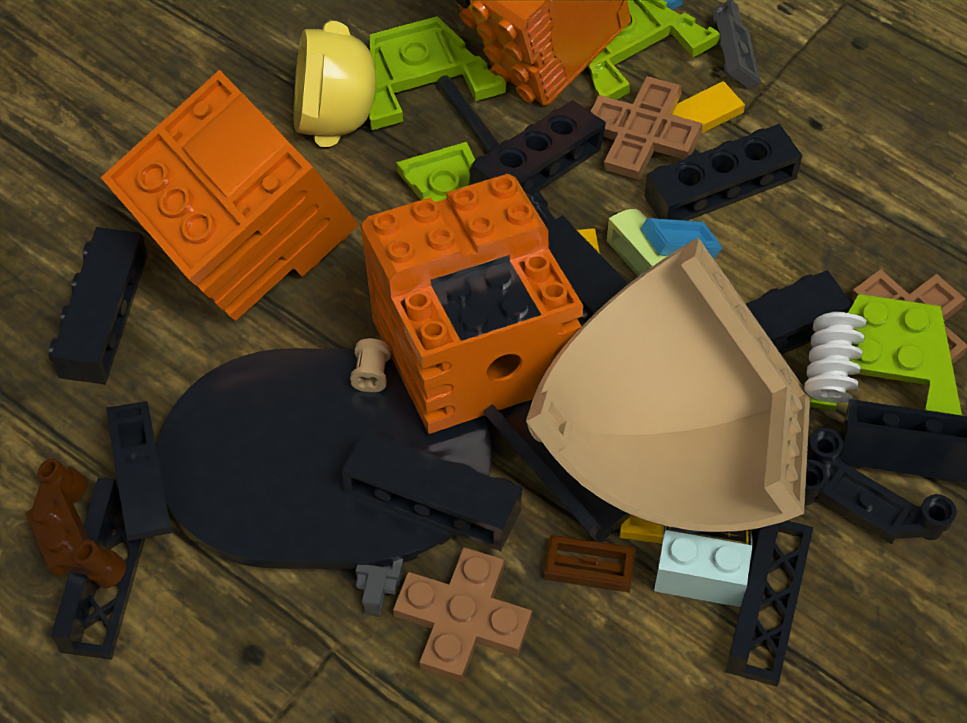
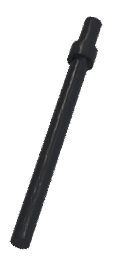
M448 75L440 77L437 85L486 152L489 153L499 147L498 141ZM540 192L535 193L529 198L545 226L556 220L547 209L548 202Z

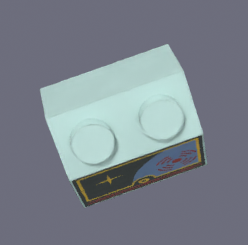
M665 526L654 591L740 607L748 582L752 552V529L707 532Z

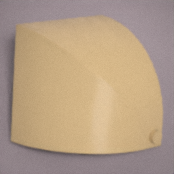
M698 237L656 263L625 286L592 315L566 343L538 385L526 419L529 431L534 439L542 442L561 466L582 486L609 504L644 520L686 530L727 532L761 528L804 514L810 396L805 392L803 385Z

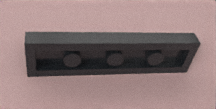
M528 401L511 406L502 414L493 404L483 412L485 416L596 542H603L624 521L631 517L629 513L602 500L582 486L561 466L542 442L534 439L526 422L531 407Z
M97 479L84 528L89 539L103 549H112L121 542L125 543L130 550L128 558L125 560L126 571L122 580L116 584L119 589L117 598L101 608L94 600L96 590L100 586L89 579L87 575L69 573L51 633V637L60 653L112 660L145 538L132 540V543L127 541L126 530H122L116 522L119 509L122 506L119 490L113 479ZM115 529V531L117 532V534H115L114 536H112L113 530ZM91 607L95 610L92 614H90ZM112 613V616H111V619H110V622H109V620L107 619L106 616ZM102 620L108 629L104 644L82 643L85 629Z
M787 520L759 528L748 574L747 587L741 603L725 673L778 686L814 527ZM778 532L801 538L799 549L784 556L776 544ZM774 555L776 561L771 563L772 556ZM797 559L794 569L790 563ZM782 567L792 583L790 587L776 594L768 583L767 577L769 573ZM765 593L768 598L762 601L763 594ZM788 597L787 605L785 608L781 601ZM773 605L783 619V623L767 633L758 620L760 611ZM756 631L759 637L753 640ZM779 636L778 645L776 647L772 639ZM764 644L774 658L772 671L747 665L750 651Z

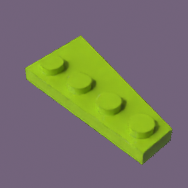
M464 142L396 162L398 174L420 200L431 197L433 201L437 202L447 198L446 192L469 185V169L475 158L468 143Z

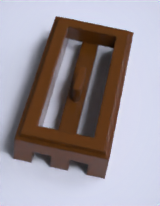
M551 535L544 580L630 593L636 548ZM557 550L625 560V565L599 561L597 558L585 556L579 558L557 554Z

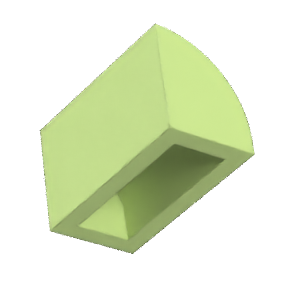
M628 209L609 218L607 242L635 274L640 276L668 255H659L640 229L647 219L643 213L637 209Z

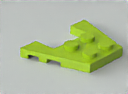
M627 0L631 22L587 67L597 97L601 95L618 100L630 93V83L614 65L671 34L694 58L719 44L720 34L711 27L705 29L696 24L695 18L689 14L683 13L680 15L668 8L667 2L664 0Z
M438 16L370 34V53L373 56L376 75L374 100L369 113L371 130L403 122V112L394 93L437 82L444 75H448L450 78L463 75L475 101L506 93L505 80L499 74L495 76L487 68V63L480 56L475 57L466 49L465 42Z
M858 294L848 311L849 314H855L867 320L866 327L854 329L865 335L863 343L852 345L863 351L862 357L849 360L861 366L860 373L858 374L928 385L929 393L926 410L962 415L941 306ZM810 396V407L836 411L837 403L820 401Z

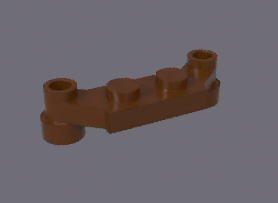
M55 458L45 460L38 469L37 476L41 483L33 507L26 512V516L49 570L59 577L66 572L84 574L102 588L113 587L124 576L126 562L113 550L103 549L89 539L73 504L86 492L88 486L86 477L73 467H65Z

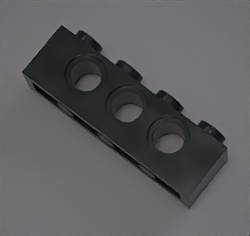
M572 100L561 108L554 109L548 116L537 123L530 124L523 132L512 139L503 141L499 147L485 156L478 157L469 169V185L510 174L516 177L527 197L530 198L599 152L606 122Z
M780 124L766 129L761 128L748 136L734 141H726L716 148L702 153L691 154L686 159L668 166L663 165L655 168L652 172L647 173L644 197L658 219L689 221L797 179L803 155Z

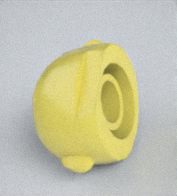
M329 20L324 23L322 29L303 30L300 37L294 88V129L297 133L313 135L314 141L320 147L333 146L338 143L341 135L352 133L360 128L368 119L374 100L376 75L373 56L367 46L360 39L351 35L348 27L341 22Z

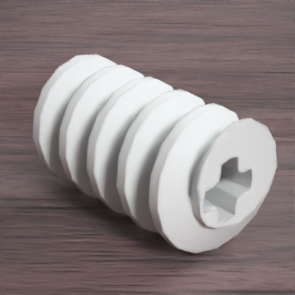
M830 312L814 320L813 330L815 333L811 336L813 348L809 351V361L811 364L807 366V376L809 379L805 382L804 388L809 396L820 401L832 403H846L849 399H853L845 391L857 389L859 382L847 377V375L860 373L861 366L849 360L862 357L863 351L852 345L864 342L865 335L854 329L866 327L867 320L865 318L845 312Z

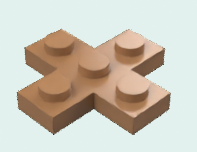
M647 76L633 104L601 95L598 96L590 112L606 122L603 137L615 140L604 161L606 171L640 180L654 151L680 159H686L693 153L703 132L702 123L672 115L682 95L681 85Z
M881 269L853 289L850 298L855 301L858 294L937 305L942 308L944 321L959 311L966 300L938 274H935L909 294ZM945 326L953 364L965 355L967 344Z
M463 547L450 584L408 572L393 613L396 618L432 629L420 660L421 670L463 682L476 643L519 656L532 619V610L493 598L504 569V559Z

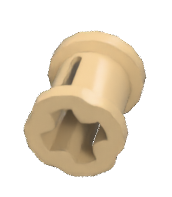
M368 338L360 340L355 346L354 353L358 359L356 369L351 372V385L357 390L364 392L382 391L386 387L387 380L384 369L385 362L390 359L391 348L386 342L379 339Z

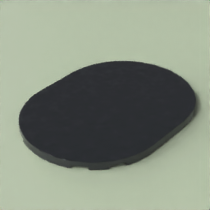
M272 349L251 353L228 361L208 372L190 386L173 406L164 422L158 440L157 453L167 508L176 520L177 525L194 542L219 553L221 558L247 566L277 569H356L357 565L387 567L393 566L394 561L403 559V563L414 560L418 554L438 544L443 545L456 534L344 492L342 468L363 431L367 430L375 434L389 435L399 443L416 449H427L437 457L453 463L468 464L476 471L490 476L492 449L485 417L481 416L429 434L391 356L385 362L386 387L379 392H364L357 390L351 385V372L356 369L358 359L354 353L355 349Z

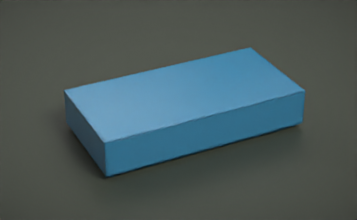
M647 218L640 228L659 255H670L698 237L713 258H716L722 249L721 244L704 222Z

